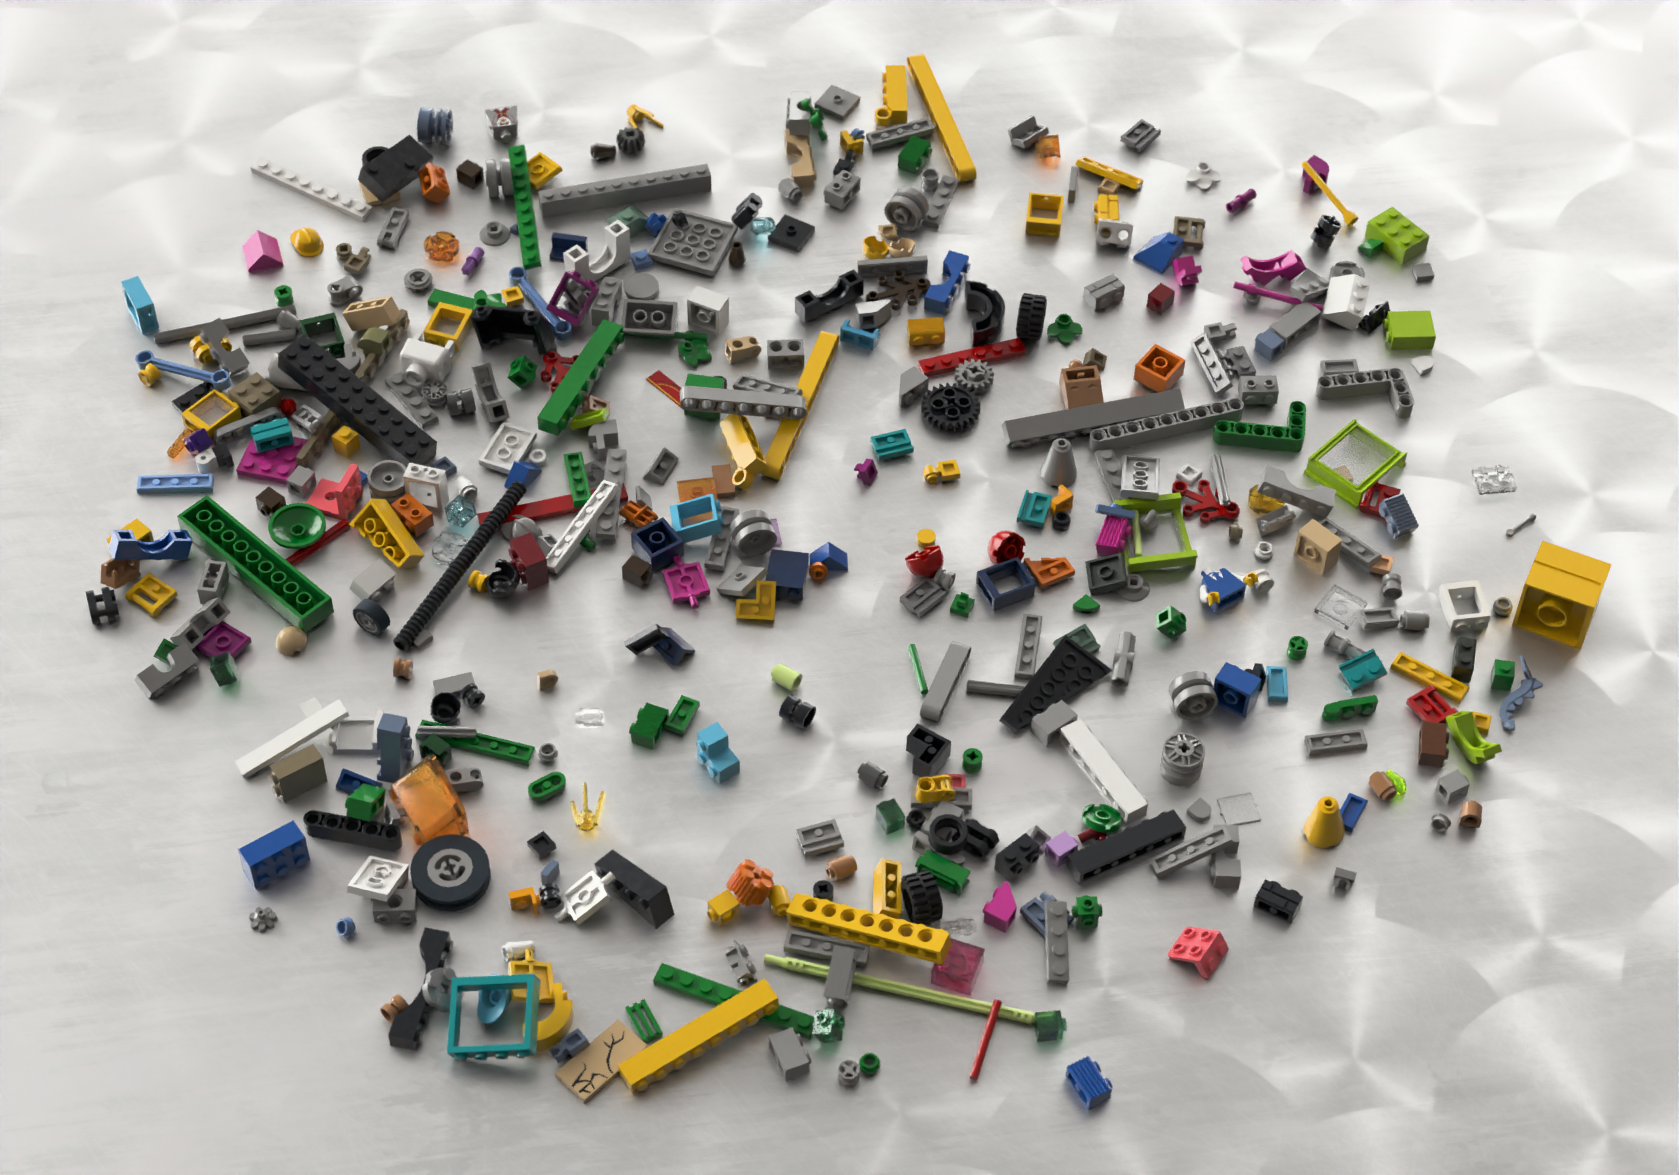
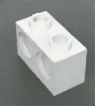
M1099 218L1096 241H1099L1101 245L1115 243L1118 247H1127V245H1131L1134 223ZM1104 228L1110 229L1111 234L1109 236H1103L1101 234V231ZM1122 230L1128 232V236L1124 239L1118 236Z

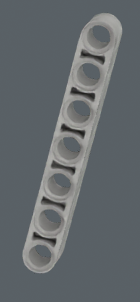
M684 386L680 389V406L684 410L796 420L806 416L805 399L800 395L698 386Z

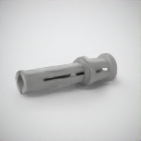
M1333 630L1328 634L1324 642V646L1334 648L1340 655L1346 654L1355 658L1365 653L1362 649L1351 644L1348 638L1344 639L1338 636Z

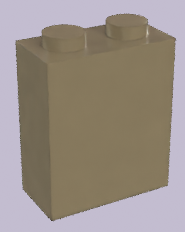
M314 744L270 765L271 774L269 777L274 785L272 790L275 796H280L284 803L327 782L323 757Z

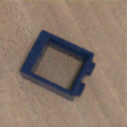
M1018 557L977 571L976 585L993 611L1030 598L1035 593L1036 581L1034 577L1029 575L1026 565L1021 563ZM1015 574L1022 586L999 594L992 582Z

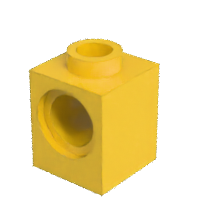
M727 889L708 901L707 915L712 922L715 921L721 927L740 915V903Z

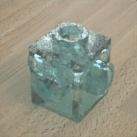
M458 495L444 508L448 522L461 528L477 515L473 500Z

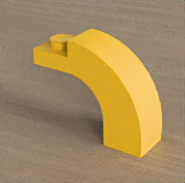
M562 982L553 983L555 1007L552 1014L545 1020L538 1022L536 1052L544 1051L559 1043L566 1036L572 1025L573 1003L572 1000H568L567 990H562ZM522 1024V1025H523V1036H524L525 1024Z

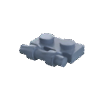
M1043 892L1040 895V898L1043 900L1042 902L1036 897L1020 908V914L1045 936L1044 903L1046 900L1057 901V899ZM1067 910V924L1069 925L1074 921V918L1070 915V911Z

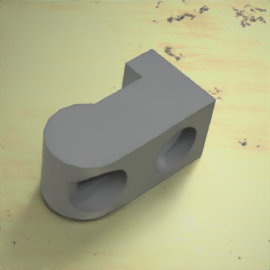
M478 768L444 771V787L447 797L455 796L457 792L478 791L484 785L481 771Z

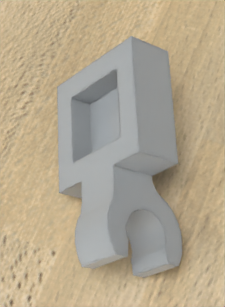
M1221 322L1204 325V332L1209 336L1211 342L1226 340V336L1229 338L1236 337L1235 330L1237 328L1235 323L1222 326Z

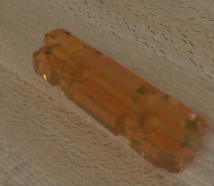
M185 428L167 450L169 457L176 458L179 454L178 452H181L185 447L182 439L192 434L193 430Z

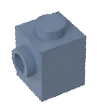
M1267 329L1255 338L1254 350L1267 360L1272 361L1282 353L1284 340Z

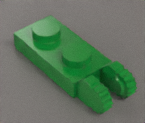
M1372 695L1328 703L1324 706L1322 718L1325 721H1335L1337 717L1344 716L1348 718L1355 714H1370L1376 710L1378 704L1377 696Z

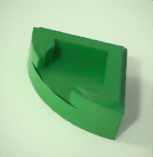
M1086 594L1073 604V609L1078 612H1096L1100 609V604Z

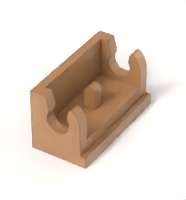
M112 558L101 564L100 583L117 589L141 576L139 572L140 561L134 560L133 565L131 560L120 561Z

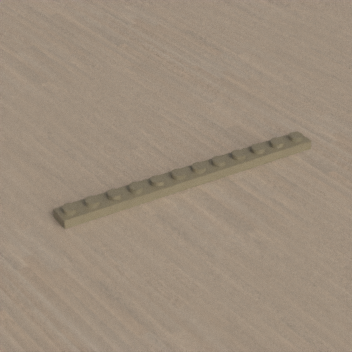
M400 309L401 315L398 317L397 322L386 329L390 331L391 345L385 354L381 356L370 352L356 371L355 375L366 384L374 376L378 366L382 365L386 355L391 352L395 342L399 341L402 332L408 328L410 320L408 319L407 310ZM330 409L324 416L327 422L317 428V431L309 437L297 454V467L300 465L307 468L311 465L316 454L322 450L323 444L326 440L330 439L335 427L339 426L341 418Z

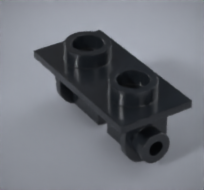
M1388 301L1383 304H1377L1369 312V315L1366 314L1362 318L1358 326L1360 328H1367L1368 334L1373 332L1387 318V313L1390 311Z

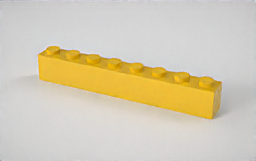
M764 978L618 1065L619 1074L632 1094L637 1091L641 1092L652 1082L665 1078L667 1073L672 1070L682 1068L687 1061L699 1058L709 1048L719 1046L729 1036H736L741 1029L756 1024L765 1015L774 1013L779 1007L778 997Z

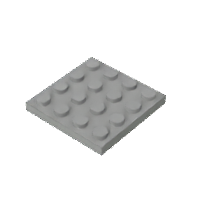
M673 207L647 255L655 261L713 276L736 235L738 227L734 223ZM680 210L684 213L687 222L683 224V227L674 225L671 219L673 212Z

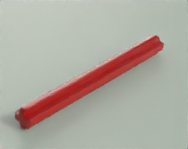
M345 519L341 520L325 531L316 543L299 549L285 560L292 566H296L351 527L349 522Z

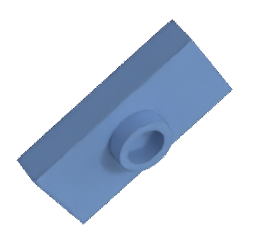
M1097 504L1095 507V512L1099 514L1123 517L1128 520H1132L1135 516V511L1121 509L1122 506L1118 504H1111L1110 506Z

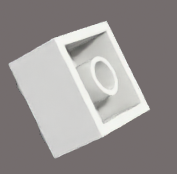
M696 286L687 299L688 325L720 336L729 323V297Z

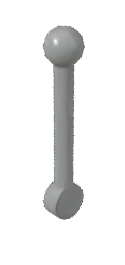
M1533 513L1530 514L1529 518L1524 520L1522 523H1520L1513 529H1508L1506 531V535L1508 537H1512L1515 531L1520 529L1529 521H1534L1536 519V515Z

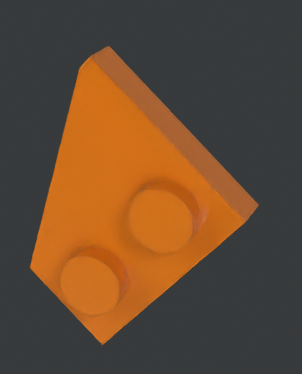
M1056 557L1054 559L1041 558V561H1030V558H1025L1023 562L1042 589L1075 575V569L1066 557Z

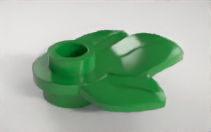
M479 290L474 295V310L479 306L507 307L506 304L501 303V293L487 295L485 291Z
M1060 314L1056 318L1055 323L1050 324L1047 329L1048 337L1058 336L1059 341L1064 344L1071 343L1074 334L1080 335L1083 333L1081 325L1073 322L1068 314Z
M684 340L678 345L679 354L684 357V361L693 367L697 366L698 360H712L711 353L707 349L709 344L704 340Z

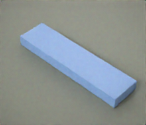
M214 474L138 476L137 494L213 492Z

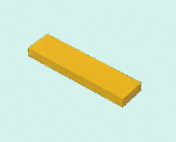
M1085 156L1077 159L1075 164L1078 167L1133 189L1140 188L1144 182L1143 179Z
M1399 652L1390 669L1426 687L1433 685L1438 693L1459 704L1470 689L1469 686L1402 652Z

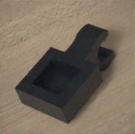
M848 149L845 159L838 160L833 169V175H839L842 170L853 173L855 169V163H853L855 151Z

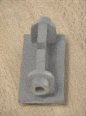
M1287 505L1256 518L1255 521L1261 537L1293 523L1292 521L1296 514L1294 511L1288 510Z
M733 940L735 947H728L725 955L731 967L739 964V966L732 969L737 982L745 985L751 978L757 982L758 980L754 974L757 970L751 961L749 962L747 958L749 956L748 950L744 945H740Z

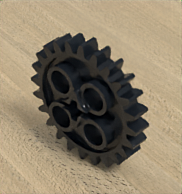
M947 382L945 387L939 384V388L933 386V390H927V395L923 396L921 413H923V418H927V423L932 422V427L938 425V430L945 428V431L948 432L949 428H952V431L955 432L956 428H959L962 431L963 426L969 428V423L974 425L975 420H978V415L980 414L979 397L975 396L974 391L969 393V387L963 389V384L959 387H956V383L950 386Z

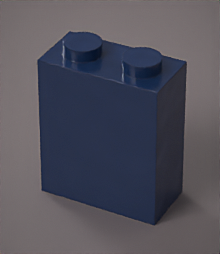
M771 549L767 569L768 574L765 581H776V598L803 600L809 567V553Z

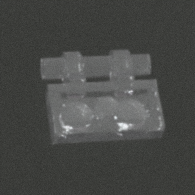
M1495 465L1492 468L1483 466L1478 469H1472V476H1476L1475 483L1479 495L1516 492L1517 486L1513 474L1510 473L1509 466Z
M963 917L957 918L954 921L939 920L936 923H930V928L945 930L950 933V937L953 934L969 936L972 934L971 932H977L975 921L973 919H964Z

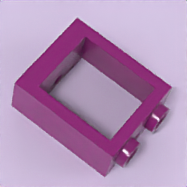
M574 270L571 272L565 271L546 310L576 327L581 326L600 288L596 286V282L590 279L584 280L581 278V274ZM570 279L592 290L579 316L557 305Z

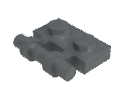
M1244 346L1229 348L1226 350V355L1220 349L1216 350L1230 380L1234 378L1235 374L1238 379H1240V376L1256 375V370Z

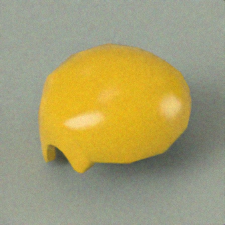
M874 235L863 239V253L868 259H884L889 254V245L885 243L884 239L878 241Z

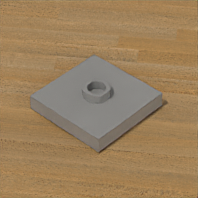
M831 85L816 101L814 108H819L822 112L844 120L860 102V96Z
M740 565L716 589L719 594L744 597L757 585V581H761L768 572L762 567Z

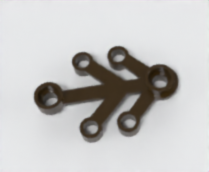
M901 270L894 272V280L909 285L905 286L888 280L886 275H879L877 284L881 287L886 286L892 289L881 293L870 291L866 295V302L880 301L898 295L895 299L891 300V309L900 310L907 293L914 291L913 294L907 296V304L915 306L918 303L919 296L927 293L931 283L926 278L914 279L904 276V272Z

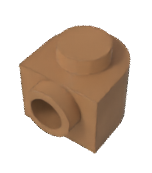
M1476 801L1464 803L1460 811L1459 825L1480 828L1482 806Z

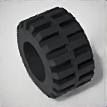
M1029 293L1022 295L1016 325L1017 337L1039 340L1041 338L1047 306L1046 296Z
M923 870L903 876L901 892L907 914L912 923L924 925L941 920L943 904L937 882L929 870Z

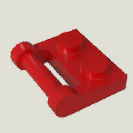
M1377 482L1366 491L1359 510L1362 513L1385 519L1379 513V504L1387 498L1400 494L1401 489ZM1374 491L1380 493L1375 507L1370 505Z
M1433 685L1409 697L1406 702L1422 721L1445 723L1447 722L1445 717L1458 713L1456 708H1452L1437 693V689ZM1430 697L1445 711V713L1430 699Z

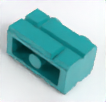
M287 418L275 419L268 423H259L250 427L257 453L294 443Z

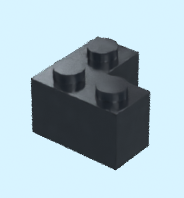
M918 723L909 733L906 741V751L915 755L912 774L920 778L935 776L951 754L950 740Z

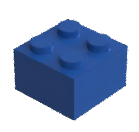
M1226 662L1214 681L1213 689L1218 698L1217 705L1246 719L1257 703L1261 679Z

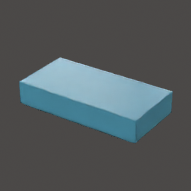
M1267 666L1268 702H1288L1286 667Z

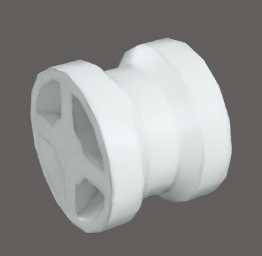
M1259 569L1255 572L1259 581L1253 582V584L1256 585L1257 591L1264 593L1270 590L1274 585V580L1269 577L1268 571L1266 569Z

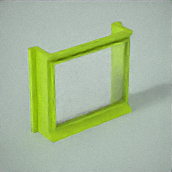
M1353 419L1308 458L1304 474L1318 484L1337 490L1336 496L1357 509L1362 502L1363 494L1395 466L1401 469L1406 466L1407 452L1402 453L1358 424L1356 419Z
M1180 492L1158 495V500L1130 498L1113 501V504L1121 505V509L1138 510L1139 521L1150 510L1153 509L1157 512L1158 526L1156 529L1144 530L1140 526L1142 557H1135L1133 529L1131 530L1130 537H1126V548L1123 556L1128 574L1137 571L1185 565L1195 567L1198 555L1197 551L1192 550L1180 509L1182 499ZM1128 520L1129 526L1132 527V520Z

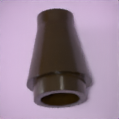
M595 143L590 146L591 158L598 160L616 155V146Z
M735 241L732 243L728 261L733 267L737 268L744 265L746 258L742 243Z

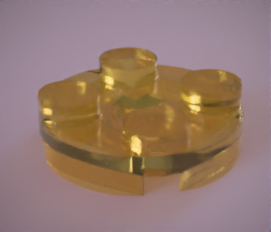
M1258 484L1249 490L1248 505L1257 514H1260V512L1267 514L1285 505L1282 501L1257 493Z

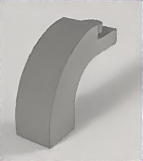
M490 362L471 367L476 382L475 387L489 421L493 423L510 418L506 402L502 399L497 389Z

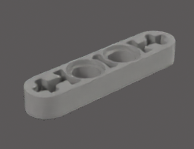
M271 407L216 429L213 433V438L217 445L222 443L229 444L251 435L250 427L255 426L253 424L256 421L260 420L259 423L264 424L275 419H282L283 415L277 407ZM243 427L242 430H240L239 432H236L237 429Z

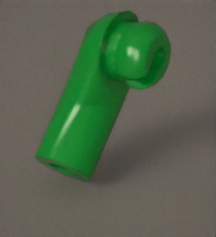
M589 530L579 544L593 551L597 544L589 539V532H591Z

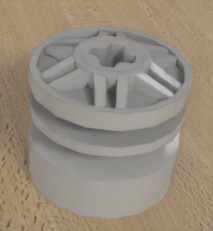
M1176 733L1165 740L1160 762V773L1167 782L1176 786H1189L1200 778L1205 756V747L1202 741L1189 733Z

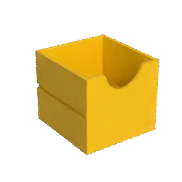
M1542 541L1525 581L1512 626L1581 650L1612 564Z

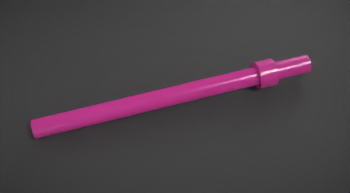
M1235 281L1233 288L1246 291V294H1257L1293 305L1302 303L1298 298L1258 288L1254 284L1249 283L1247 285ZM1309 302L1311 305H1313L1321 312H1323V305Z

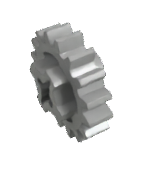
M971 359V362L964 360V365L959 363L958 368L955 369L954 380L957 381L956 385L960 386L963 384V389L969 387V393L971 390H974L975 393L978 390L984 392V388L989 389L990 384H993L994 371H992V367H987V362L982 364L980 359L977 362L974 359Z

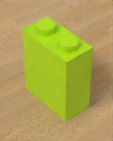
M1388 311L1387 318L1383 320V328L1387 330L1386 342H1389L1391 350L1433 349L1436 334L1430 311Z

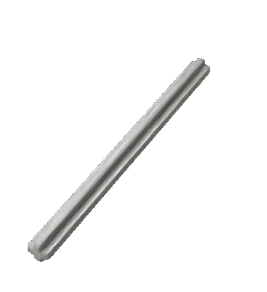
M288 305L222 319V322L227 329L277 319L282 310H288L296 315L295 305ZM210 322L155 333V343L160 344L200 335V329Z

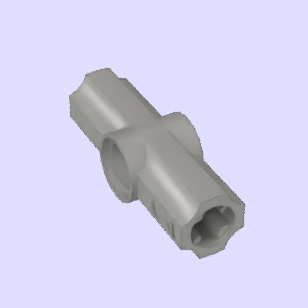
M1125 631L1119 634L1111 684L1117 688L1128 686L1130 670L1133 667L1135 654L1133 651L1136 636L1131 632Z

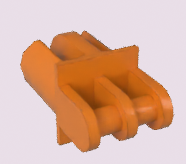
M632 500L619 511L622 517L635 524V529L637 527L642 528L652 523L653 520L656 521L658 519L656 513L647 509V505L642 507Z

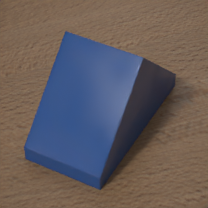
M514 461L504 487L509 489L514 481H518L527 488L542 472V469L529 462Z
M830 542L809 554L810 566L815 562H822L828 571H848L847 553Z

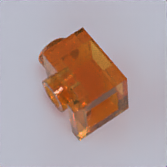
M1058 134L1038 137L1039 143H1035L1036 154L1040 153V158L1061 157Z

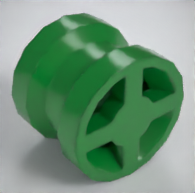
M281 285L275 289L276 304L279 307L293 304L292 289L289 286Z
M1301 636L1292 637L1289 640L1287 649L1289 658L1296 661L1304 659L1307 653L1308 641Z
M969 748L963 753L962 768L964 771L973 774L981 770L983 760L981 751Z

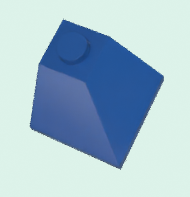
M1171 232L1154 236L1134 255V259L1163 274L1172 265V261L1182 255L1184 239Z

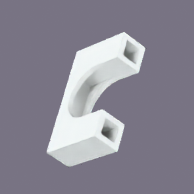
M619 220L605 227L604 249L590 263L588 253L578 245L564 252L565 271L571 272L574 270L580 273L581 278L584 280L590 279L595 282L631 259L629 228ZM581 285L578 289L582 290L585 286Z

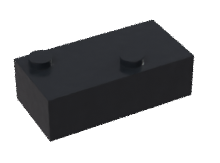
M408 135L361 167L358 181L381 202H384L419 177L418 172L428 162L432 163L434 157L411 135Z

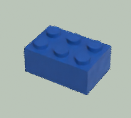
M294 820L238 849L243 871L255 889L267 885L270 881L284 876L289 871L301 867L310 861L306 838Z

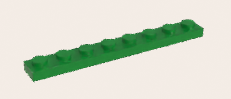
M661 963L653 979V984L714 1006H718L742 992ZM780 1004L774 1013L765 1015L758 1020L782 1030L793 1028L795 1034H799L807 1039H811L818 1024L817 1017Z

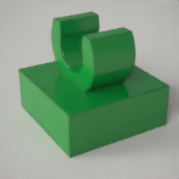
M963 592L960 595L956 594L950 607V613L968 618L975 599L969 598V594Z

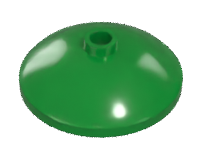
M293 503L278 509L268 523L271 539L279 546L288 549H301L313 545L323 536L326 529L323 513L317 507L306 503Z

